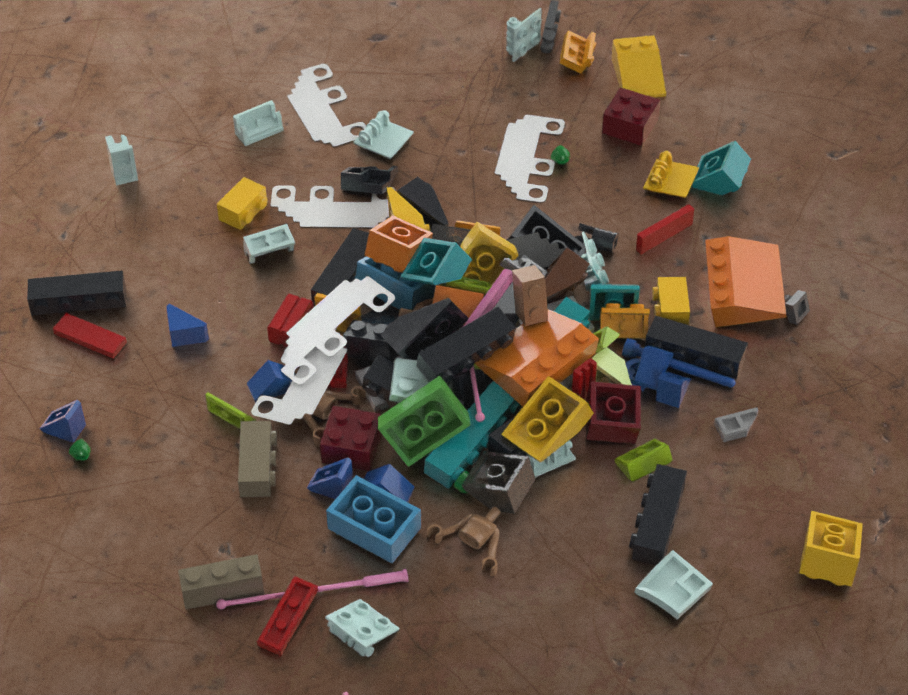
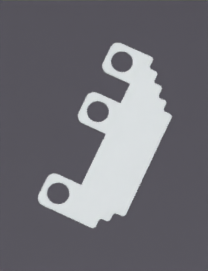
M320 64L301 70L303 75L298 76L299 82L295 83L296 88L291 89L292 94L287 97L313 140H322L323 143L330 142L332 146L356 140L359 135L351 134V128L360 126L365 130L366 125L363 122H357L343 127L329 106L331 103L346 99L347 95L342 87L333 86L319 90L315 83L316 81L330 78L333 75L328 65ZM324 68L327 70V74L318 77L314 75V70ZM331 90L341 92V96L337 99H331L327 94Z
M525 115L523 120L517 119L516 123H508L495 174H500V179L507 181L506 186L512 187L511 192L517 193V199L544 202L548 193L546 186L527 184L530 173L545 176L553 173L554 161L534 158L540 132L561 134L565 124L563 120ZM554 121L559 123L560 128L556 131H551L546 128V124ZM539 162H545L549 164L550 168L548 171L540 172L535 166ZM533 188H538L543 191V195L540 198H532L529 195V191Z
M275 186L272 189L271 206L279 207L278 211H285L286 216H292L293 221L300 222V227L374 228L378 225V222H383L386 217H389L388 199H379L374 193H372L371 202H333V187L314 186L311 188L310 202H294L296 191L294 186ZM280 189H288L291 195L288 198L282 199L276 193ZM319 189H326L329 192V196L325 199H319L315 196V192Z
M369 276L365 277L362 281L359 279H355L352 282L344 280L287 332V335L290 336L286 341L289 347L284 351L287 354V357L283 359L286 365L281 369V372L296 384L301 385L315 374L316 367L307 361L304 356L314 347H317L329 357L334 356L347 343V340L334 330L363 303L376 312H382L395 300V296ZM376 295H387V303L383 306L374 305L373 299ZM328 339H339L340 345L335 350L330 351L325 348V342ZM307 366L309 374L306 377H295L294 372L297 367Z
M330 338L325 342V348L330 351L335 350L340 345V341L337 338ZM314 347L304 358L316 367L315 374L301 385L292 381L283 399L265 395L260 396L251 411L252 415L290 425L295 418L301 419L305 413L313 414L347 349L342 348L334 356L329 357L317 347ZM284 353L281 357L282 362L283 359L287 357L286 353ZM305 365L299 366L300 368L295 377H306L309 374V368ZM263 401H271L274 406L270 412L260 413L258 411L259 404Z

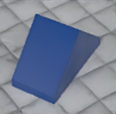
M170 303L166 306L172 347L203 343L209 340L207 323Z
M653 346L644 347L634 383L657 390L659 374L666 372L673 353Z
M267 360L247 382V387L255 403L260 396L277 397L287 392L293 380L281 372L285 365Z
M671 372L659 374L656 401L679 408L691 379Z
M75 400L52 411L40 427V430L74 443L86 426L81 402Z
M345 458L318 468L307 489L336 499L353 479L352 460Z
M391 464L371 470L364 477V480L406 502H409L414 491V485Z

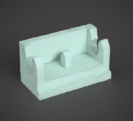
M272 100L233 116L235 134L245 146L284 131L280 111H275V104Z
M121 135V143H115L112 136L105 137L111 171L116 185L137 181L138 176L132 145H129L127 137Z
M285 224L243 237L244 253L249 255V263L251 264L255 262V257L287 247L289 252L293 251L295 241L288 225Z

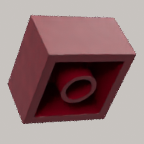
M620 87L603 113L602 133L642 146L659 119L660 99Z
M591 381L586 401L594 414L586 423V439L636 444L641 430V386Z
M332 406L320 442L321 463L332 464L349 458L352 460V468L371 471L382 433L378 430V417L382 414Z

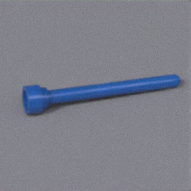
M627 338L622 350V356L629 359L641 357L644 348L641 347V344L637 343L638 341ZM674 358L671 359L668 366L729 388L734 387L736 384L733 378Z

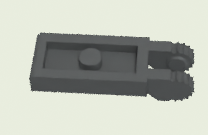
M555 0L550 2L540 50L545 54L553 51L558 24L555 22L559 23L561 10H558L559 1Z

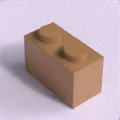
M536 265L512 270L515 313L525 326L548 321L545 276Z

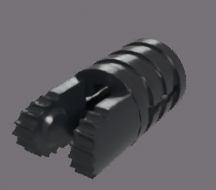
M582 223L579 224L578 229L592 235V238L588 239H593L596 248L612 253L615 252L619 241V233ZM576 235L575 238L584 244L583 236Z

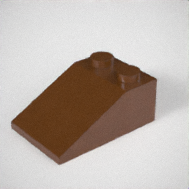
M568 247L546 270L548 272L545 276L547 304L564 296L569 290L573 292L588 275L585 271L590 263Z

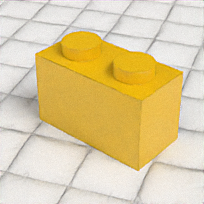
M243 177L217 203L219 220L241 230L267 205L266 187Z
M658 277L657 287L652 288V299L657 301V304L654 305V317L659 316L689 325L690 306L686 277Z

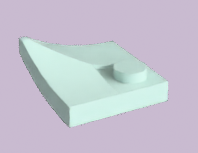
M396 357L389 401L400 403L429 383L417 368L416 360Z
M672 550L641 581L634 593L657 604L678 619L711 589L713 583Z

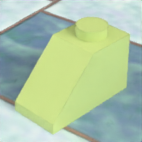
M606 347L599 351L592 358L597 362L596 382L632 385L625 360Z

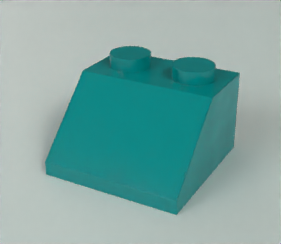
M736 141L701 156L697 165L699 171L691 187L718 195L736 192L742 186V180L748 171L751 158Z
M423 238L402 273L401 278L431 285L459 280L466 272L472 259L455 242Z
M590 284L589 320L600 321V309L606 308V304L609 303L620 304V308H630V304H638L640 286L633 284Z

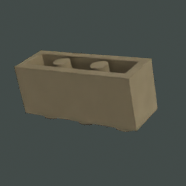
M271 421L241 422L238 469L240 497L271 496V486H276V473L272 471V466H276V451H272V446H277V431H272Z
M257 554L178 570L185 610L216 604L219 599L228 601L264 594Z

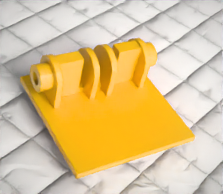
M661 152L659 159H656L643 189L686 198L699 171V167L672 162L671 152Z

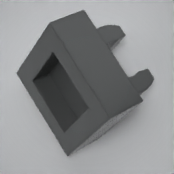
M800 290L793 296H784L789 323L798 324L810 311L807 293Z

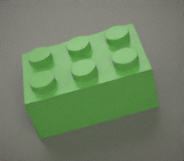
M438 376L378 417V430L408 467L471 425L468 411L441 376Z

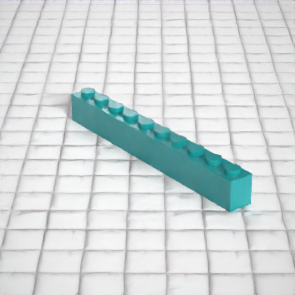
M565 297L553 311L582 323L587 329L590 326L588 321L590 311L568 297ZM495 381L479 397L481 411L485 415V420L483 422L476 421L475 415L477 411L474 403L468 410L471 425L434 449L425 459L424 473L448 489L469 464L471 466L475 464L479 458V452L483 448H488L489 434L506 423L512 414L516 415L521 408V405Z

